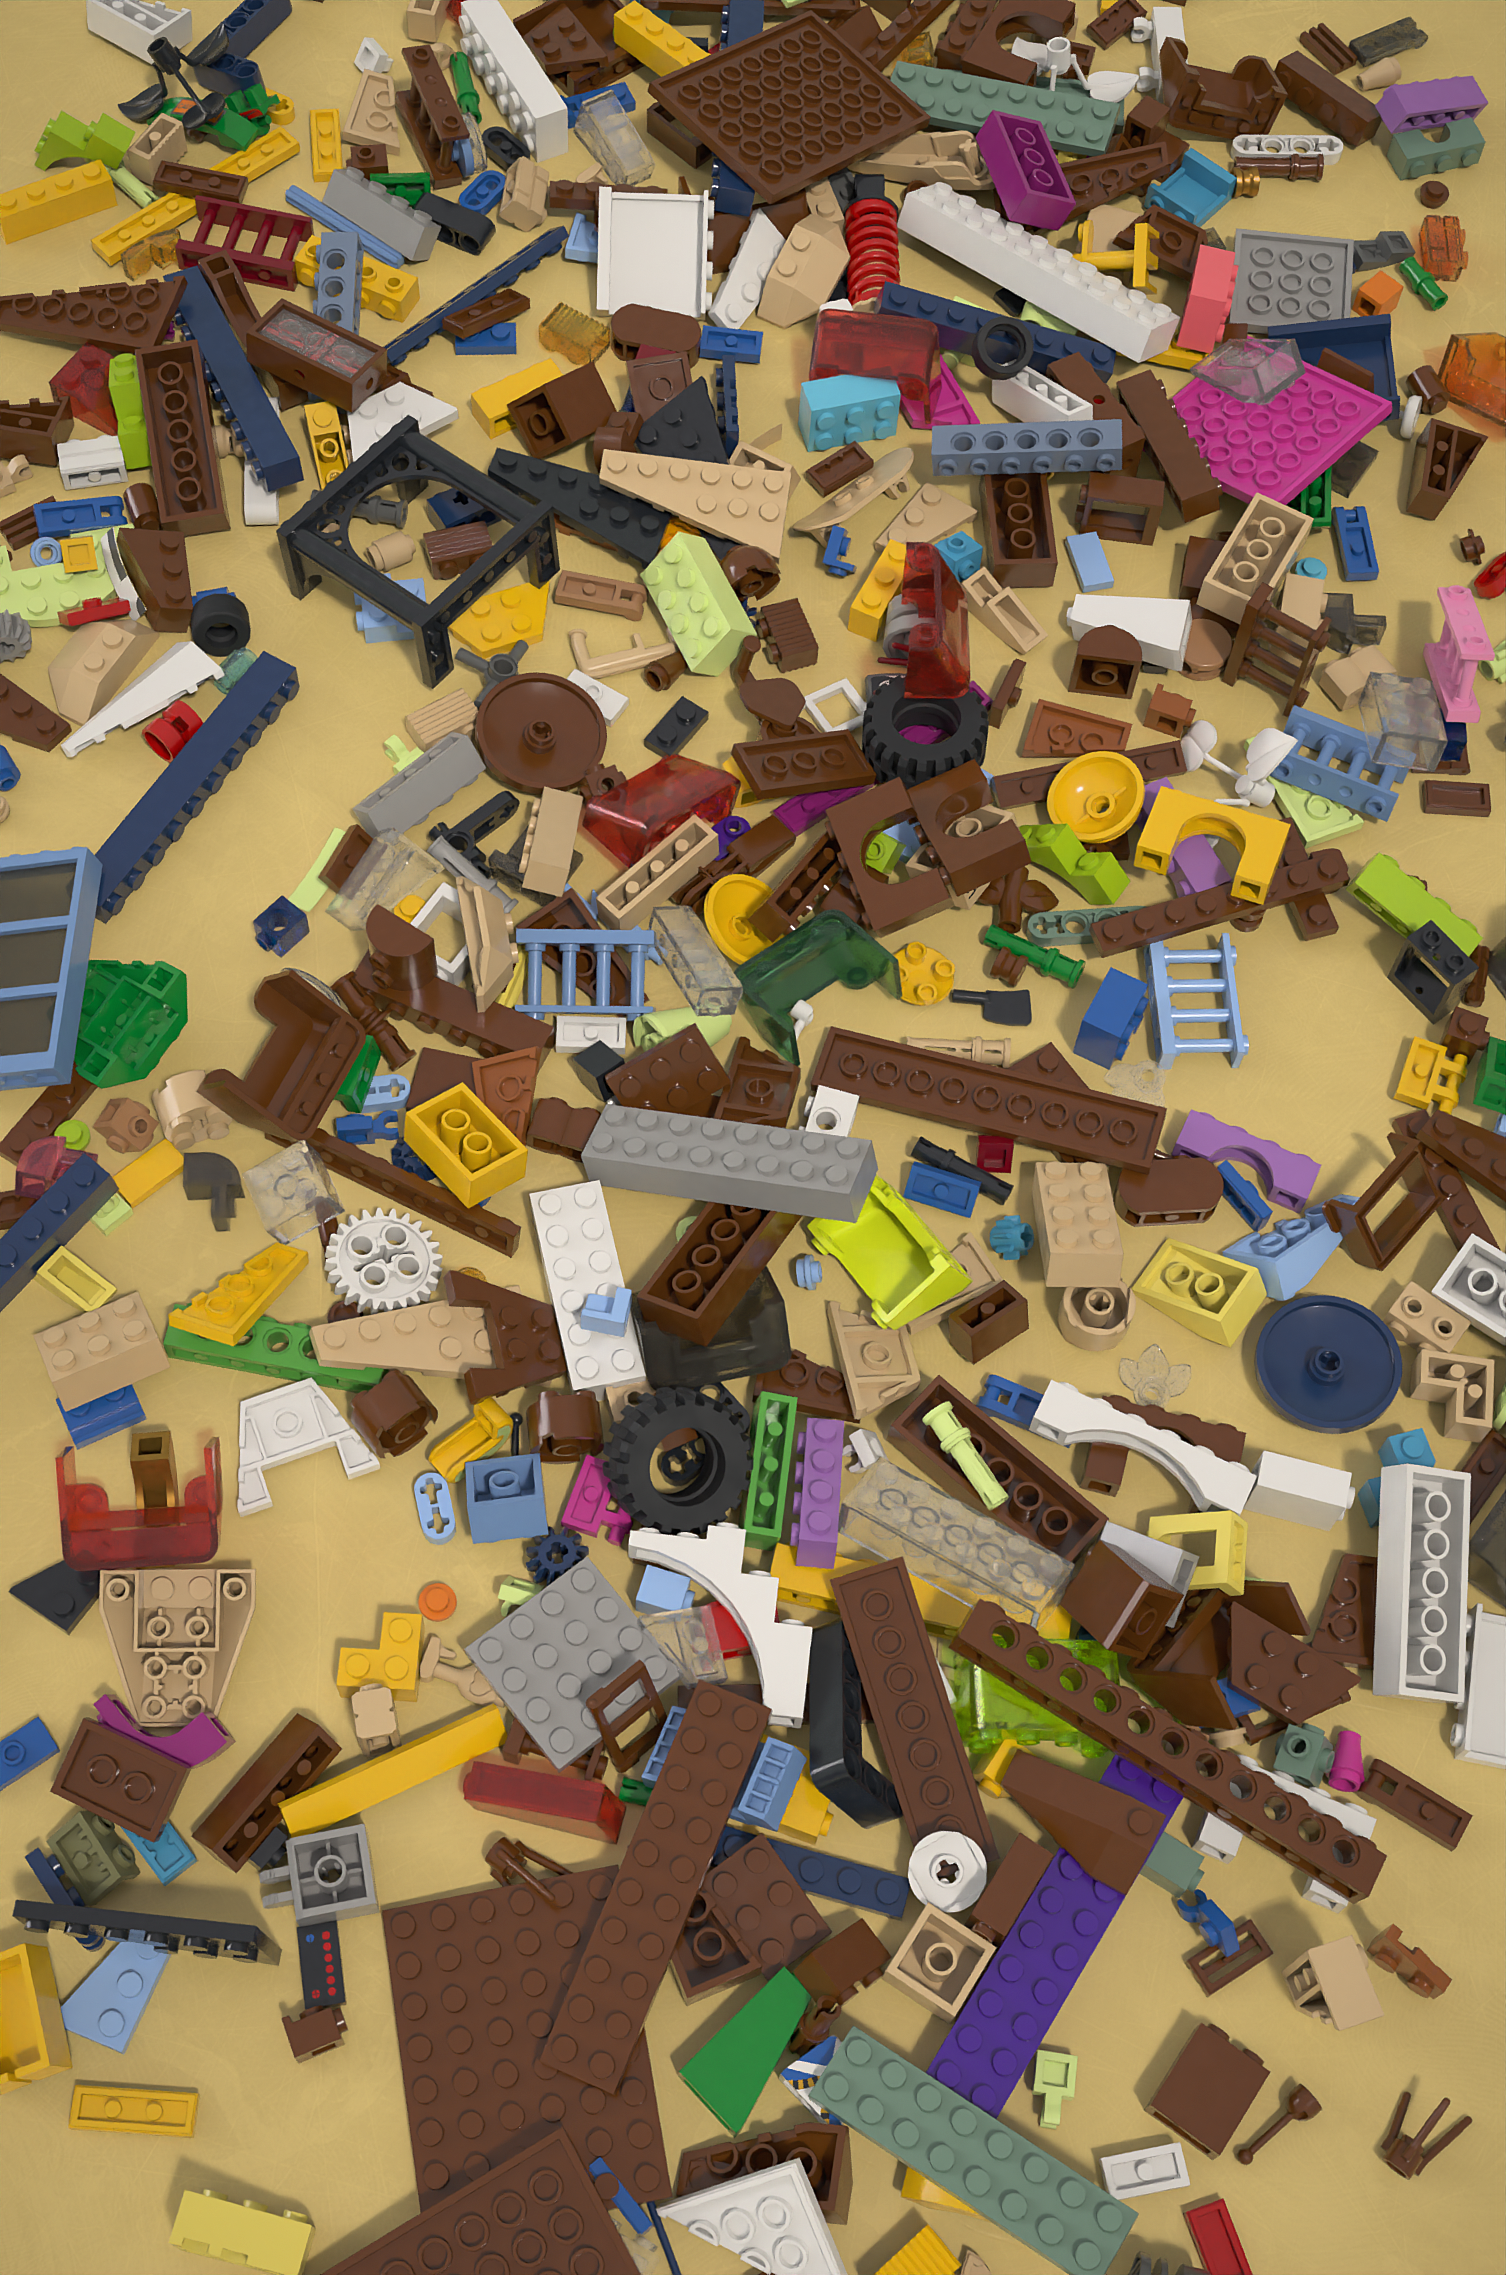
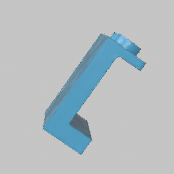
M1190 148L1184 154L1181 167L1160 186L1152 183L1148 187L1144 207L1149 209L1155 204L1201 227L1232 199L1237 177L1193 148Z

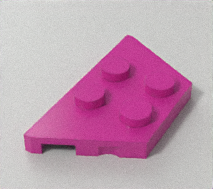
M923 342V347L915 355L911 353L901 366L894 369V377L901 393L900 408L912 428L932 429V426L980 424L978 417L935 345Z

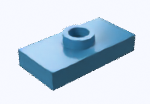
M167 1822L160 1840L155 1843L121 1827L164 1886L168 1885L197 1862L195 1856L169 1822Z

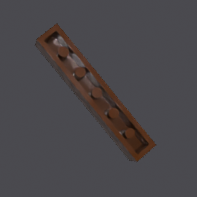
M1151 369L1116 382L1119 403L1125 406L1128 415L1134 423L1143 429L1146 437L1143 448L1161 481H1165V488L1184 523L1220 510L1219 496L1223 495L1221 484L1217 477L1212 478L1210 465L1206 457H1200L1196 439L1194 437L1189 438L1184 418L1179 419L1177 417L1176 405L1172 398L1167 399L1163 381L1161 379L1156 380Z
M368 949L355 971L357 974L355 979L365 992L371 995L378 1009L385 1010L391 1008L393 1010L389 1017L398 1021L404 1019L411 1022L425 1033H437L444 1036L456 1046H467L477 1050L485 1058L538 1046L542 1049L538 1068L539 1073L555 1044L554 1026L494 1001L485 1012L478 1013L475 993L437 977H434L427 985L416 990L399 991L391 988L383 989L371 977L374 972L372 964L369 962L370 951Z

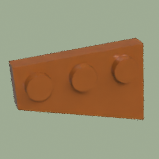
M1039 699L1021 757H1080L1097 751L1115 753L1125 751L1133 724Z

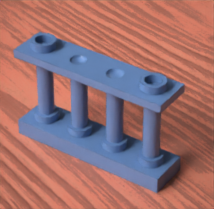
M1294 705L1283 733L1296 738L1298 742L1269 776L1387 822L1399 796L1398 793L1390 791L1393 781L1403 784L1416 752ZM1302 745L1320 751L1316 761L1298 755ZM1332 757L1350 763L1347 773L1328 766ZM1366 769L1381 775L1378 785L1360 779L1362 770Z
M516 929V943L525 945V951H528L527 1005H515L516 1011L537 1020H544L545 1014L627 1015V1021L633 1022L644 1013L656 1012V1008L644 1006L645 953H648V947H657V933L654 930ZM546 946H559V951L563 952L562 1005H541L542 952L546 951ZM580 946H594L593 952H597L596 1006H575L576 952H580ZM614 946L628 947V952L631 953L630 1006H610L611 952H614Z

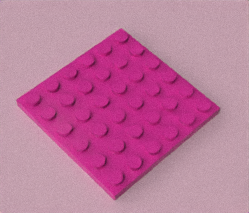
M1248 335L1242 385H1218L1220 357L1172 397L1176 405L1177 417L1179 419L1184 418L1189 438L1194 437L1196 439L1200 457H1206L1208 460L1212 478H1218L1222 491L1247 504L1251 503L1258 492L1281 504L1287 505L1392 412L1391 401Z

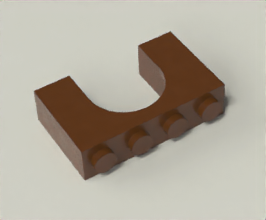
M999 0L996 9L989 12L983 29L976 32L970 49L963 52L960 59L962 73L1035 87L1037 63L1007 52L999 43L1007 36L1016 33H1032L1049 40L1055 37L1066 38L1074 26L1076 3L1068 0Z
M975 759L907 789L918 816L907 820L909 826L915 824L913 830L921 846L927 844L928 847H925V851L932 866L939 865L938 870L945 887L951 885L957 897L1032 863L1026 841L1013 819L970 837H953L945 834L948 827L960 817L994 802L987 778Z
M900 777L825 810L829 821L824 823L831 840H838L841 851L837 852V857L843 870H850L854 881L849 882V886L855 900H862L866 911L862 912L861 916L868 931L874 930L880 938H883L955 906L938 868L898 884L881 883L869 875L866 865L867 852L876 836L886 829L918 816L907 787Z
M1103 1395L1101 1398L1109 1402L1113 1409L1124 1414L1140 1416L1146 1421L1147 1425L1158 1430L1172 1431L1182 1441L1194 1447L1197 1445L1206 1447L1213 1451L1216 1457L1224 1461L1241 1462L1246 1433L1237 1431V1428L1230 1424L1218 1423L1214 1425L1203 1422L1199 1417L1192 1414L1176 1415L1166 1412L1164 1408L1157 1405L1148 1404L1142 1406L1130 1403L1129 1399L1119 1395H1111L1109 1397ZM1090 1442L1079 1488L1116 1497L1122 1483L1130 1448L1105 1442ZM1191 1497L1188 1514L1203 1513L1197 1508Z

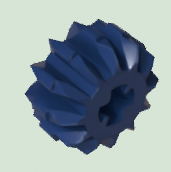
M549 1526L547 1538L541 1535L533 1537L536 1546H530L526 1549V1555L531 1558L526 1562L527 1571L535 1572L533 1580L536 1584L547 1579L546 1586L550 1585L589 1555L588 1546L580 1545L582 1536L579 1533L568 1538L569 1530L568 1527L564 1526L560 1531V1535H555L554 1529ZM561 1554L563 1562L555 1564L552 1555Z

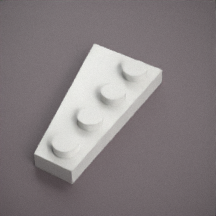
M760 208L754 210L749 219L751 223L739 242L741 244L736 257L732 258L726 281L722 282L708 313L709 317L718 327L740 328L761 301L767 276L786 242V239Z

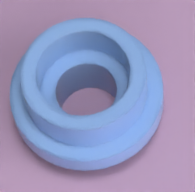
M50 537L38 538L30 548V557L33 563L38 567L60 563L63 558L61 545ZM44 547H49L51 550V556L47 559H43L40 554Z
M812 1254L806 1255L805 1259H797L796 1274L800 1288L807 1287L809 1291L815 1290L816 1283L822 1282L820 1261H815Z

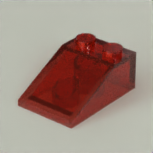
M86 342L49 381L54 402H60L59 397L70 396L73 417L107 435L117 436L118 419L109 390L110 359L115 357Z

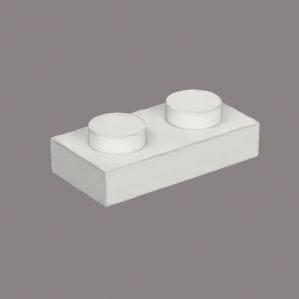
M557 1016L556 1053H581L601 1040L617 1054L625 1055L626 1018Z
M1180 2142L1099 2159L1105 2190L1118 2200L1188 2187L1190 2185Z

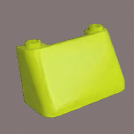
M877 1174L856 1223L815 1217L807 1225L808 1229L815 1236L811 1240L814 1246L825 1256L830 1252L837 1257L873 1301L871 1306L874 1311L871 1313V1316L884 1330L888 1327L893 1330L901 1328L959 1294L973 1282L964 1268L905 1198L891 1184Z

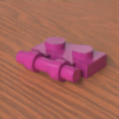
M586 1454L562 1517L561 1526H566L568 1529L597 1538L602 1524L611 1528L607 1541L610 1544L621 1546L625 1534H629L632 1528V1516L627 1514L621 1507H619L617 1513L607 1510L612 1495L607 1487L610 1479L604 1476L602 1464L608 1461Z

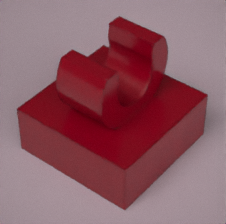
M978 1135L975 1166L988 1173H1011L1014 1140L1000 1136Z

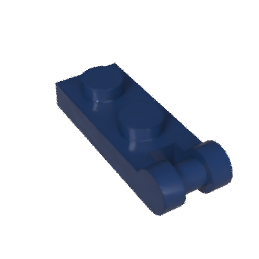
M38 1847L25 1856V1859L54 1904L86 1906L74 1886L67 1890L60 1877L66 1872L53 1853L46 1857ZM88 1935V1938L75 1937L90 1952L100 1950L106 1941L103 1937Z

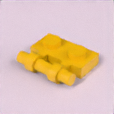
M1414 1036L1393 1099L1426 1110L1432 1099L1438 1102V1110L1451 1115L1453 1108L1458 1106L1460 1084L1466 1080L1468 1058L1465 1055L1456 1054L1453 1062L1446 1060L1444 1057L1447 1047ZM1439 1074L1444 1075L1447 1079L1445 1087L1436 1084Z

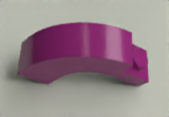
M104 1694L93 1704L100 1713L96 1716L100 1723L191 1766L192 1769L216 1759L236 1742L212 1712H201L179 1732L167 1737H160L146 1731L116 1694Z

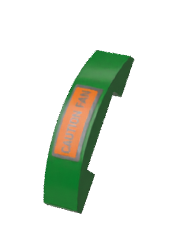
M190 97L164 100L163 107L146 120L147 124L151 125L161 113L181 121L185 112L196 105V103ZM224 108L216 117L209 119L203 126L195 129L217 135L220 145L241 151H246L260 133L256 125L227 108Z

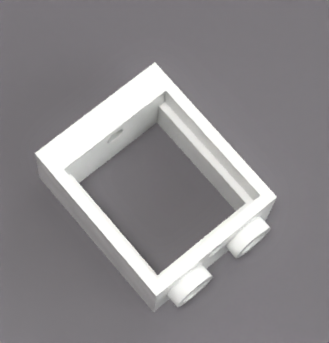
M443 882L410 924L425 933L441 912L462 923L457 889ZM466 944L451 963L436 955L438 974L435 977L459 986L470 972Z

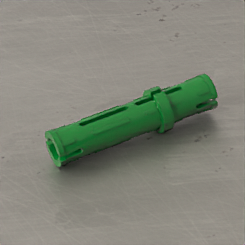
M456 52L458 61L456 62L454 54L450 56L449 61L458 92L456 96L457 104L462 109L465 124L476 126L474 116L478 124L482 121V115L478 106L480 102L479 94L474 89L467 55L464 52Z

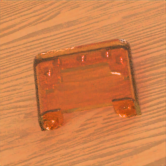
M1497 332L1451 334L1438 372V377L1450 394L1449 401L1506 429V337Z

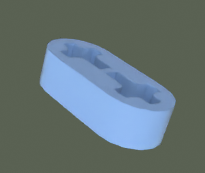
M399 1074L374 1076L361 1114L404 1108L407 1105L411 1091L409 1081ZM396 1086L399 1088L398 1097H392V1087Z
M423 1474L414 1485L422 1531L425 1539L430 1543L443 1545L448 1543L456 1533V1523L448 1485L440 1474ZM434 1484L435 1489H442L436 1492L438 1503L430 1504L428 1494L424 1493L427 1491L426 1485ZM440 1513L442 1523L448 1524L444 1526V1532L441 1534H437L435 1528H430L434 1526L433 1514Z

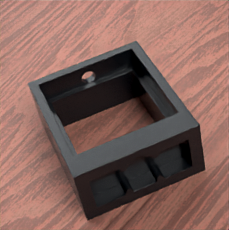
M1430 920L1406 938L1387 978L1434 1025L1459 1005L1479 967ZM1421 957L1450 984L1449 987L1420 960ZM1420 989L1422 994L1416 993L1415 990Z

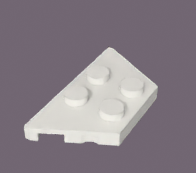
M401 382L367 398L353 413L347 411L353 462L408 414L418 420L420 433L425 436L459 419L457 408Z

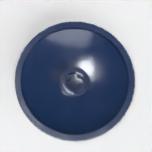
M1316 1295L1300 1298L1288 1303L1268 1320L1256 1345L1254 1357L1255 1373L1265 1398L1284 1418L1310 1431L1342 1434L1367 1427L1387 1411L1401 1383L1402 1357L1392 1332L1371 1310L1346 1298Z

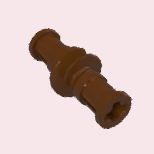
M351 971L337 980L329 990L332 994L336 993L348 1008L347 1011L350 1015L361 1023L365 1034L374 1037L380 1051L391 1064L390 1070L395 1072L413 1059L417 1053L414 1049L410 1050L398 1035L399 1032L394 1025L388 1022L387 1019L393 1010L388 1008L380 1011L371 995L367 994L355 979L357 974Z

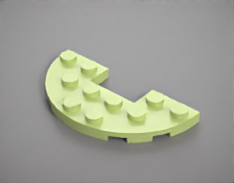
M133 523L114 526L116 539L119 527L134 528ZM112 527L70 534L71 538L93 536L98 569L65 573L64 562L12 571L6 545L0 546V613H3L6 609L10 614L19 612L21 618L27 620L30 627H52L63 625L59 621L57 613L59 611L83 606L82 601L90 598L101 597L102 601H106L108 598L113 599L117 593L107 571L101 545V538Z

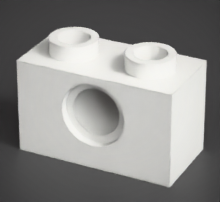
M819 1085L816 1096H809L804 1116L809 1117L806 1127L800 1126L798 1130L849 1137L857 1113L859 1096ZM821 1124H828L832 1126L833 1129L822 1130L818 1126Z

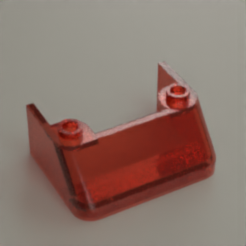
M832 308L824 309L818 314L815 323L809 381L840 376V374L898 381L900 393L904 397L913 401H924L925 424H931L942 390L938 328L934 323L926 319Z
M211 1437L204 1447L206 1475L197 1476L188 1483L184 1492L185 1506L110 1511L107 1492L100 1485L95 1483H77L74 1446L65 1447L55 1458L62 1554L66 1564L77 1571L194 1564L204 1563L212 1559L220 1546L223 1508V1481L219 1437Z

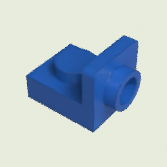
M833 525L822 563L830 566L828 572L846 577L847 572L855 573L857 569L855 565L840 561L841 556H847L851 538L847 537L848 531L846 529Z

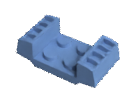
M672 1706L641 1776L645 1786L654 1788L687 1709ZM768 1737L766 1743L760 1742L729 1818L777 1832L807 1758L795 1746Z

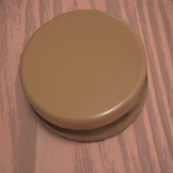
M1193 619L1182 671L1178 672L1184 677L1195 681H1208L1220 676L1226 669L1233 647L1228 631L1215 621Z

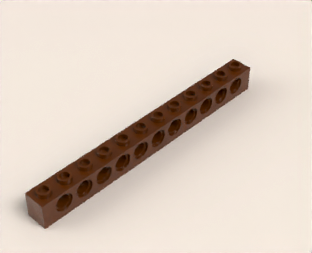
M980 1598L969 1610L948 1648L1350 1903L1355 1904L1369 1897L1387 1858L1386 1854L1377 1849L1373 1841L1364 1836L1352 1834L1343 1828V1824L1337 1818L1319 1813L1308 1806V1801L1302 1796L1292 1792L1288 1793L1276 1786L1275 1781L1269 1775L1246 1767L1234 1753L1227 1750H1219L1208 1743L1207 1738L1201 1732L1191 1728L1186 1729L1175 1722L1173 1716L1166 1710L1159 1707H1151L1140 1700V1696L1133 1689L1113 1683L1106 1678V1674L1098 1667L1090 1664L1085 1665L1072 1657L1073 1655L1069 1649L1063 1645L1052 1644L1039 1636V1632L1033 1626L1024 1622H1017L1007 1616L1005 1610L1000 1605L991 1601H984ZM992 1634L1002 1636L1006 1642V1648L997 1646L993 1641ZM1026 1655H1031L1038 1660L1040 1670L1032 1668L1027 1663ZM1060 1676H1064L1072 1682L1073 1691H1069L1062 1686ZM1094 1697L1100 1698L1105 1703L1107 1712L1097 1709L1094 1704ZM1128 1718L1138 1723L1140 1734L1133 1732L1129 1728ZM1162 1740H1166L1172 1745L1174 1755L1164 1751ZM1196 1761L1201 1762L1206 1767L1207 1777L1198 1772ZM1230 1782L1239 1787L1241 1799L1234 1796L1231 1792ZM1264 1804L1269 1805L1273 1809L1275 1820L1270 1819L1266 1815ZM1299 1825L1308 1832L1309 1842L1300 1836L1298 1831ZM1333 1847L1341 1852L1343 1863L1335 1859Z

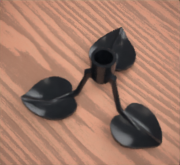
M221 22L188 56L181 53L177 46L173 47L166 37L153 41L149 45L147 52L154 61L152 66L156 70L159 83L147 88L130 101L118 104L121 112L133 121L146 120L158 112L164 105L163 98L168 95L162 72H166L167 75H176L196 103V105L185 112L181 119L185 129H197L207 123L209 119L219 115L226 105L224 97L220 93L213 92L200 101L179 69L181 68V59L189 66L196 67L198 64L207 66L221 57L229 47V38L225 25Z

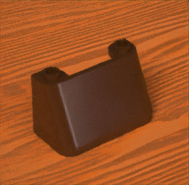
M1166 36L1160 49L1159 59L1163 101L1165 106L1171 108L1168 119L1171 126L1234 140L1239 135L1269 134L1288 93L1266 58L1254 55L1245 56L1237 62L1232 73L1189 65L1186 63L1189 53L1188 47L1184 41Z

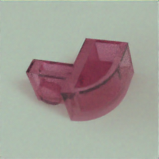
M50 1136L38 1139L28 1145L21 1155L16 1168L15 1195L40 1199L83 1153L88 1155L97 1164L98 1154L66 1148L67 1137Z

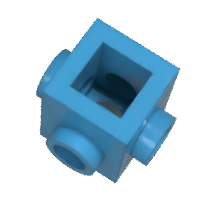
M960 531L934 545L931 570L949 577L957 584L980 570L983 547L966 533Z

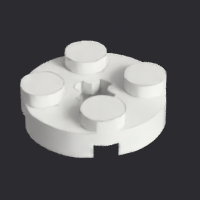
M939 1831L926 1836L916 1845L909 1860L908 1879L912 1891L923 1904L927 1905L929 1902L941 1911L958 1912L971 1906L980 1897L987 1883V1862L982 1850L972 1839L959 1832ZM943 1860H946L949 1864L956 1863L959 1867V1870L955 1872L957 1880L953 1883H950L946 1878L940 1880L937 1876V1873L941 1870L939 1863Z

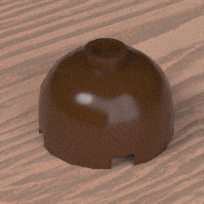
M734 546L727 551L719 564L740 601H743L745 597L755 596L757 601L764 598L777 587L781 580L779 577L781 572L773 557L758 546Z

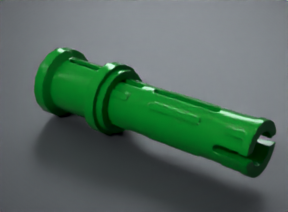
M993 924L989 927L985 935L986 939L983 941V944L1001 950L1005 946L1011 949L1012 954L1029 957L1028 963L1039 968L1043 976H1054L1067 982L1068 987L1072 989L1077 985L1086 964L1084 960L1075 961L1060 954V950L1057 948H1050L1048 950Z

